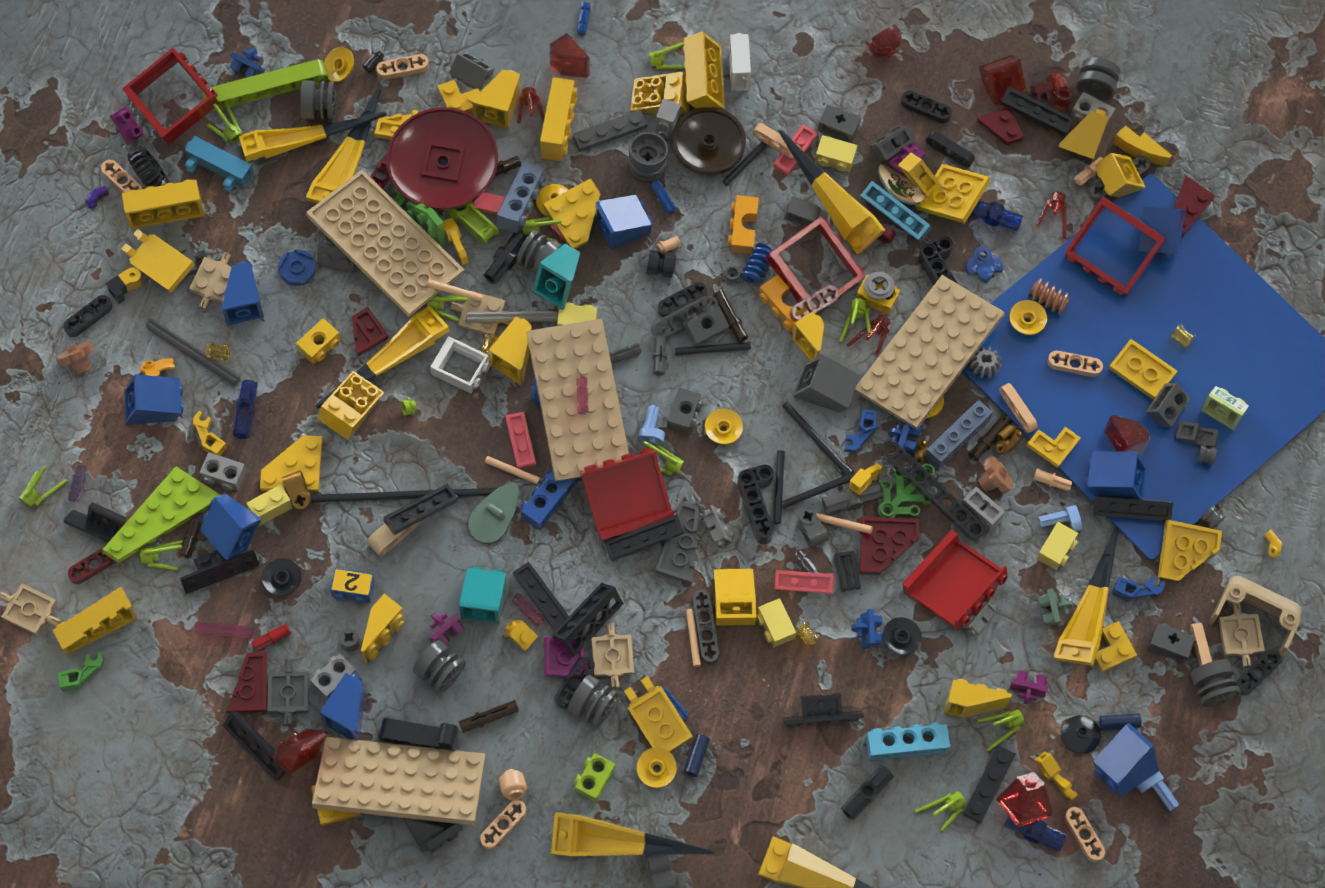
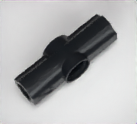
M514 232L506 244L497 249L493 261L483 273L487 281L497 284L507 269L510 270L514 266L520 248L526 240L523 234Z
M881 765L840 808L849 819L854 820L894 778L891 771ZM869 789L872 795L865 796L862 790Z

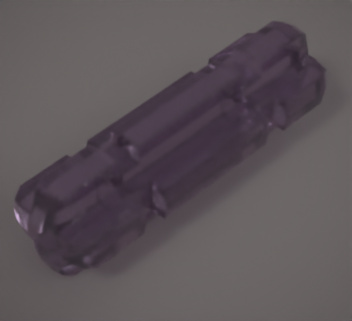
M83 465L75 466V474L70 486L71 491L68 495L70 502H78L80 499L79 493H81L84 481L83 476L86 473V468Z

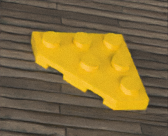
M592 179L543 203V207L551 220L562 221L554 225L566 244L574 249L588 243L595 216V203L600 198V192Z
M303 435L261 470L260 490L269 491L282 485L286 491L282 477L301 470L308 491L319 492L322 436Z
M1166 520L1158 578L1172 581L1182 579L1184 575L1194 570L1208 557L1220 550L1222 531Z

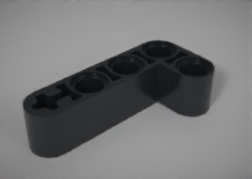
M941 236L923 244L920 249L918 260L933 286L942 275L957 283L944 259L950 256L953 248V240L948 236ZM924 253H929L932 256H926ZM933 268H938L941 271H935Z
M766 464L741 471L737 481V487L754 537L759 544L769 543L773 535V526L760 489L770 486L773 480L774 471L771 466ZM765 473L769 475V477L762 478L760 475ZM742 479H749L751 482L746 484L742 482ZM755 496L757 499L751 501L747 497ZM760 513L763 517L756 518L754 514Z
M384 718L378 739L392 744L455 751L459 730L456 725L441 723L440 727Z

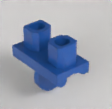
M251 48L249 51L244 49L242 54L246 58L232 51L230 55L233 58L230 65L232 70L240 73L243 66L246 65L248 66L244 74L246 77L265 72L266 69L253 62L254 60L259 62L261 57L257 56V49Z
M905 422L903 431H901V425H897L896 429L891 428L888 432V435L892 437L891 441L897 443V440H899L898 444L907 453L914 454L917 442L908 440L909 436L919 438L922 426L916 430Z
M868 609L866 613H862L860 618L856 619L857 624L851 625V631L857 632V638H861V648L863 649L883 643L882 633L875 632V627L879 628L882 626V616L874 614V609Z

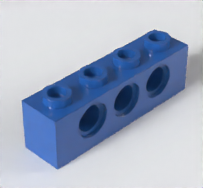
M549 471L543 479V484L540 487L537 486L532 492V498L522 504L520 508L521 518L540 531L581 478L555 482L554 472ZM550 488L557 490L555 493L547 492ZM537 503L545 504L542 508H538L535 505Z

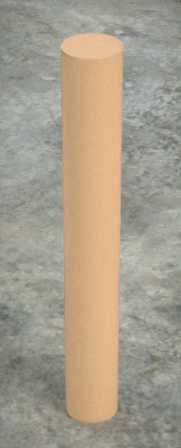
M430 279L427 281V287L461 297H468V299L482 301V294Z
M490 456L486 457V464L536 485L540 481V477Z
M817 513L820 522L869 534L872 533V526Z
M687 609L686 615L693 667H700L701 660L694 609Z

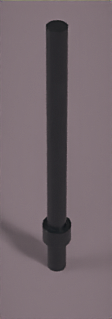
M788 401L783 404L782 407L841 470L843 476L854 472L849 465L847 466Z

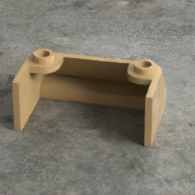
M1241 576L1231 577L1208 624L1213 625L1225 600L1233 604L1245 601L1278 617L1280 625L1288 630L1279 651L1282 657L1288 649L1299 625L1302 613L1301 607L1297 603Z

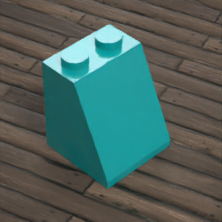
M564 244L541 261L533 292L560 309H565L580 252Z
M480 567L467 568L459 603L461 619L500 624L507 581L506 573L497 569L486 571Z

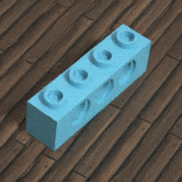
M873 181L870 182L861 194V197L920 243L931 231L932 227Z
M940 722L931 723L929 726L923 727L920 724H916L904 729L896 726L884 731L877 728L870 730L866 736L869 761L948 753L950 749L947 724L941 725ZM929 735L932 741L926 742L922 736ZM909 737L912 739L913 743L906 744L903 741V738ZM889 739L893 742V745L886 746L883 740Z

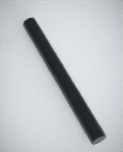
M761 141L722 181L723 184L728 186L768 144Z
M751 343L675 348V354L685 355L751 349Z
M783 450L777 451L774 524H781L785 457V451Z
M852 472L783 500L784 507L787 508L850 482L855 473Z

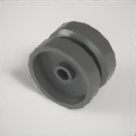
M1101 57L1087 58L1081 66L1076 84L1077 91L1080 94L1085 92L1100 101L1110 100L1115 95L1121 70L1119 66L1109 59Z

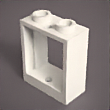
M737 33L730 35L729 69L731 91H749L751 66L748 34Z
M448 336L430 369L431 375L472 394L474 388L477 389L482 380L481 376L483 373L486 374L491 364L489 363V355ZM453 351L480 363L470 382L443 370Z

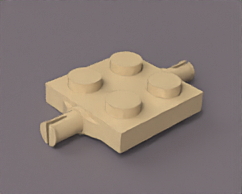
M224 252L220 261L204 257L189 288L190 292L202 297L198 308L206 310L209 301L223 303L231 267L227 265L231 257L229 253Z
M482 294L481 302L468 299L463 305L452 302L450 309L461 312V318L458 323L459 327L495 337L497 328L501 323H466V313L503 312L506 300Z
M21 584L17 592L12 596L0 592V600L7 603V608L2 615L3 620L36 636L47 622L55 627L60 624V619L51 616L52 610L57 604L55 599L24 584Z
M1232 603L1234 614L1219 617L1218 619L1224 656L1242 657L1243 668H1249L1252 666L1250 655L1265 652L1258 614L1248 615L1242 613L1240 603Z
M611 622V630L610 623H606V635L592 637L593 661L595 663L594 677L611 678V689H615L614 681L616 689L620 688V676L634 675L631 635L615 634V623Z

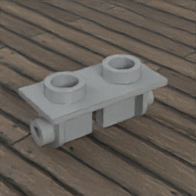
M710 505L712 510H705L703 518L709 529L714 526L716 527V529L710 531L714 543L718 547L723 546L726 540L732 543L731 536L733 534L730 527L724 523L723 519L725 516L723 511Z
M993 598L987 599L983 603L981 610L978 613L975 612L971 616L969 623L965 627L962 626L961 629L968 628V633L971 636L978 635L986 625L981 620L982 617L989 621L997 611V605L991 602Z

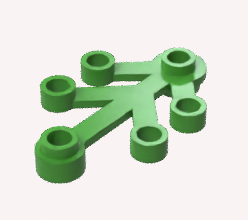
M923 464L922 467L934 477V467L931 464ZM895 469L893 476L896 479V497L891 501L890 491L892 489V482L890 480H883L880 485L883 492V503L878 507V515L883 518H894L896 515H909L911 518H917L921 511L919 506H898L902 502H922L926 506L932 503L926 501L922 494H911L916 489L911 483L904 489V477L898 476ZM921 473L915 478L916 481L924 479ZM883 484H888L890 487L884 488ZM888 509L891 513L886 514L884 510ZM915 509L918 511V513L913 514L911 510Z

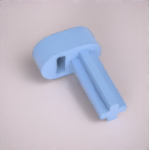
M654 404L648 407L644 426L640 428L637 439L641 443L646 441L651 445H662L665 432L655 428L660 408Z
M1076 505L1066 507L1065 511L1038 517L1041 528L1055 525L1057 522H1068L1070 529L1076 532L1083 530Z
M1160 771L1137 786L1141 794L1153 787L1169 811L1179 805L1162 781L1164 777Z

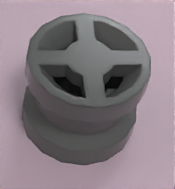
M1201 444L1197 463L1205 462L1213 466L1217 448H1207L1206 445Z
M1212 506L1200 519L1203 522H1207L1209 528L1214 529L1225 516L1219 514L1217 508Z
M346 628L339 634L340 645L345 651L351 652L358 648L360 640L356 630Z

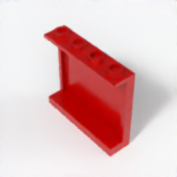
M645 448L639 451L640 454L634 456L632 453L621 456V460H605L601 466L596 467L595 464L584 467V471L580 472L599 539L604 540L631 532L675 515L674 510L671 509L656 450Z
M951 530L902 583L904 594L959 631L962 626L965 627L969 623L971 616L975 612L978 613L981 610L983 603L993 597L998 586L1006 582L1008 573L1005 565L1002 568L998 567L960 541L958 533Z

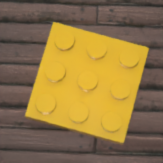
M942 164L935 174L940 185L928 196L924 195L923 201L917 204L916 208L922 212L965 224L990 184V177Z

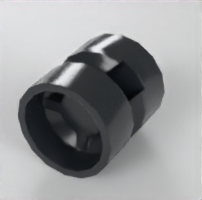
M650 250L647 274L658 275L661 273L664 277L673 278L677 254L666 252L662 255L661 251Z

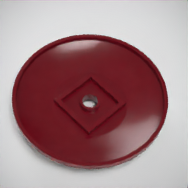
M432 108L413 115L396 130L387 150L388 173L398 192L410 202L416 205L422 203L427 209L430 207L433 210H450L473 202L488 189L498 167V149L489 128L474 115L455 108ZM441 159L448 160L445 166L438 164Z

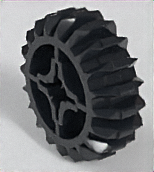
M138 146L127 154L129 164L146 187L164 186L169 183L164 170L146 148Z

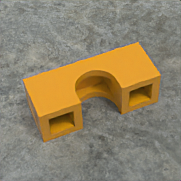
M737 195L736 202H732L731 213H735L734 218H730L729 229H733V234L728 236L727 246H731L730 253L752 254L755 230H748L743 227V224L745 222H756L759 197Z
M777 274L760 286L759 298L771 308V312L776 318H780L785 329L793 333L794 324L796 323L790 317V310L793 306H787L782 301L788 296L789 287ZM804 307L800 311L797 310L795 312V315L801 316V314L807 310L806 307Z

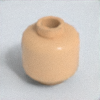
M509 769L500 776L499 786L503 797L514 801L524 796L527 791V785L522 772Z

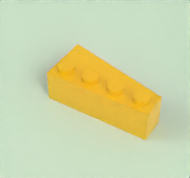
M119 587L66 622L58 624L53 629V632L67 656L138 618L123 588Z

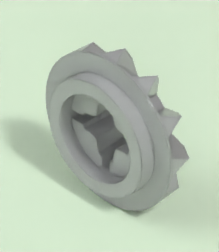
M884 272L870 274L864 283L865 291L869 297H873L876 300H885L891 296L895 287L891 276ZM884 282L882 287L883 290L880 288L878 290H875L876 284L880 285Z

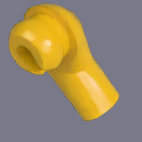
M1269 530L1264 534L1270 542L1268 554L1276 558L1281 554L1282 542L1272 530Z

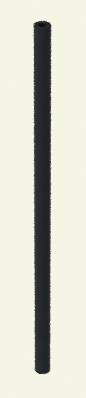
M499 487L452 490L458 497L488 496ZM434 490L312 495V502L421 498Z

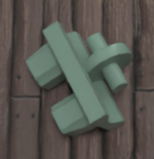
M1053 588L1047 589V594L1038 597L1042 609L1050 606L1052 608V612L1043 614L1044 623L1046 626L1057 624L1058 627H1062L1064 622L1061 610L1064 616L1069 615L1068 609L1073 606V603L1069 600L1066 601L1065 595L1059 596L1060 602H1058L1057 594Z

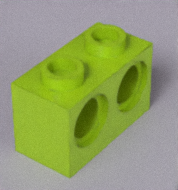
M596 753L593 754L592 758L588 757L583 766L585 768L583 774H578L574 781L575 793L597 803L615 771L616 764ZM601 765L604 769L601 772H595L593 767ZM586 782H591L594 784V787L588 790L583 785Z

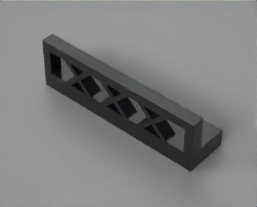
M601 583L551 635L554 641L564 644L569 655L574 657L624 604L616 588ZM614 598L615 604L609 608L610 600ZM600 611H602L601 618L598 621H596L597 614ZM590 624L589 631L584 634L585 626ZM577 637L576 645L572 647L570 642Z

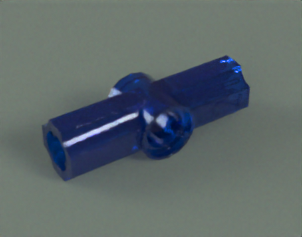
M982 200L978 201L971 215L982 218L990 226L996 227L1000 225L1016 232L1019 230L1023 219L1022 215L1006 210L1000 203H987Z
M253 380L241 381L233 428V436L239 439L250 438L258 390V382ZM244 407L250 408L246 412L241 411Z
M1012 809L1004 824V827L1022 834L1026 840L1035 844H1044L1059 852L1067 837L1066 834L1049 827L1043 820L1035 817L1029 818Z

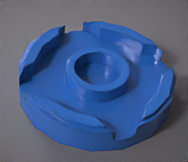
M303 250L285 253L278 265L279 274L283 281L294 286L310 282L316 272V264L312 255Z

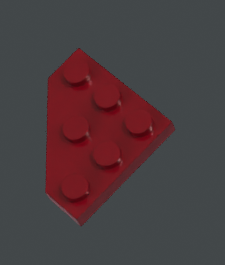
M861 517V524L872 526L873 530L871 534L861 532L860 574L880 575L919 540V519Z

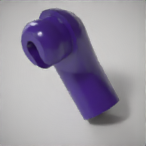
M106 186L92 190L85 198V203H87L89 209L97 206V198L109 195Z

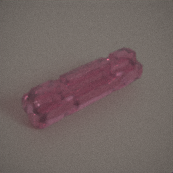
M577 377L578 414L585 415L589 412L587 405V377Z
M520 593L512 598V602L519 606V609L528 619L532 620L531 622L535 626H539L544 621V618L539 613L537 614V610L527 600L524 601V597Z

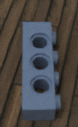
M526 162L522 163L497 214V227L518 233L520 227H524L526 215L532 211L533 200H537L539 188L545 184L544 168Z
M978 400L927 448L924 458L939 470L990 421L993 412Z

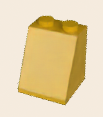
M502 70L473 99V115L483 123L509 129L521 94L520 74L512 70Z
M1100 109L1091 111L1060 142L1059 147L1094 159L1109 116H1106L1107 112Z
M516 316L489 349L490 366L521 386L524 381L530 354L526 332L532 330V326L526 319H520Z

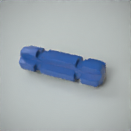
M582 2L577 25L578 35H586L591 8L589 2Z
M659 180L653 182L651 188L657 193L656 196L661 204L665 206L666 212L668 214L674 212L676 206L671 202L672 199L665 188L662 187V183Z
M664 687L663 690L682 720L685 721L689 717L688 712L682 709L683 706Z

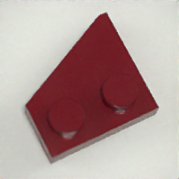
M1008 108L977 118V122L980 125H985L990 129L989 132L997 136L1005 145L1024 140L1021 128L1012 110Z
M369 307L352 316L357 356L362 355L389 338Z

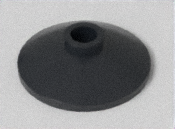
M285 558L271 561L262 573V582L265 589L276 596H286L293 593L299 587L302 579L298 565L292 560ZM281 577L286 578L284 582L279 581Z
M905 617L894 618L883 629L882 637L884 644L895 654L909 655L915 652L921 644L922 635L920 628L911 619ZM902 636L904 641H899L897 637Z
M1076 715L1064 723L1061 737L1065 746L1072 752L1087 754L1095 750L1099 745L1101 731L1098 724L1092 718ZM1079 730H1084L1086 735H1081Z

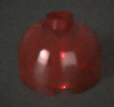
M896 24L892 25L894 29L890 30V28H887L871 38L873 42L870 44L868 41L865 42L872 54L878 57L887 55L889 58L898 53L896 49L901 45L902 35Z

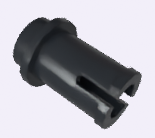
M377 49L371 52L372 55L362 65L369 73L372 72L379 62L384 61V54Z

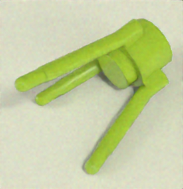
M684 42L660 51L648 53L651 67L656 66L657 70H686L684 66L662 65L665 62L664 54L684 46Z
M213 104L227 126L224 128V134L210 124L207 127L222 137L226 143L229 141L235 143L240 140L239 136L243 135V131L238 126L229 105L226 109L233 124L229 123L217 104Z
M549 216L530 219L526 221L523 227V234L530 235L534 230L540 232V226L559 224L562 221L551 220Z
M436 295L427 302V307L430 306L438 315L459 322L460 319L439 310L444 308L445 301H468V297Z
M860 298L852 300L851 308H849V313L839 339L840 343L843 342L849 323L853 325L855 319L862 318L863 315H865L867 333L871 334L870 309L866 308L867 303L865 300Z
M646 441L643 442L645 446L651 448V450H656L659 455L667 459L664 465L667 469L660 468L661 473L672 476L673 473H679L684 463L683 460L674 456L660 445L653 446Z
M43 466L40 472L36 471L19 499L29 507H32L34 504L38 506L44 499L68 481L66 479L38 498L39 493L34 487L46 470V466Z
M183 541L141 548L140 557L142 564H147L148 568L156 567L177 571L178 567L155 563V561L159 560V553L182 549L180 544Z
M1017 709L1012 712L1008 711L977 719L978 723L1000 719L993 722V726L1005 723L1008 728H1012L988 747V752L997 747L1014 732L1020 730V725L1025 723L1020 710Z
M956 791L914 810V813H919L945 802L944 806L933 813V816H937L947 808L951 812L955 811L941 828V831L944 832L957 815L963 811L962 807L966 805V800L959 791Z

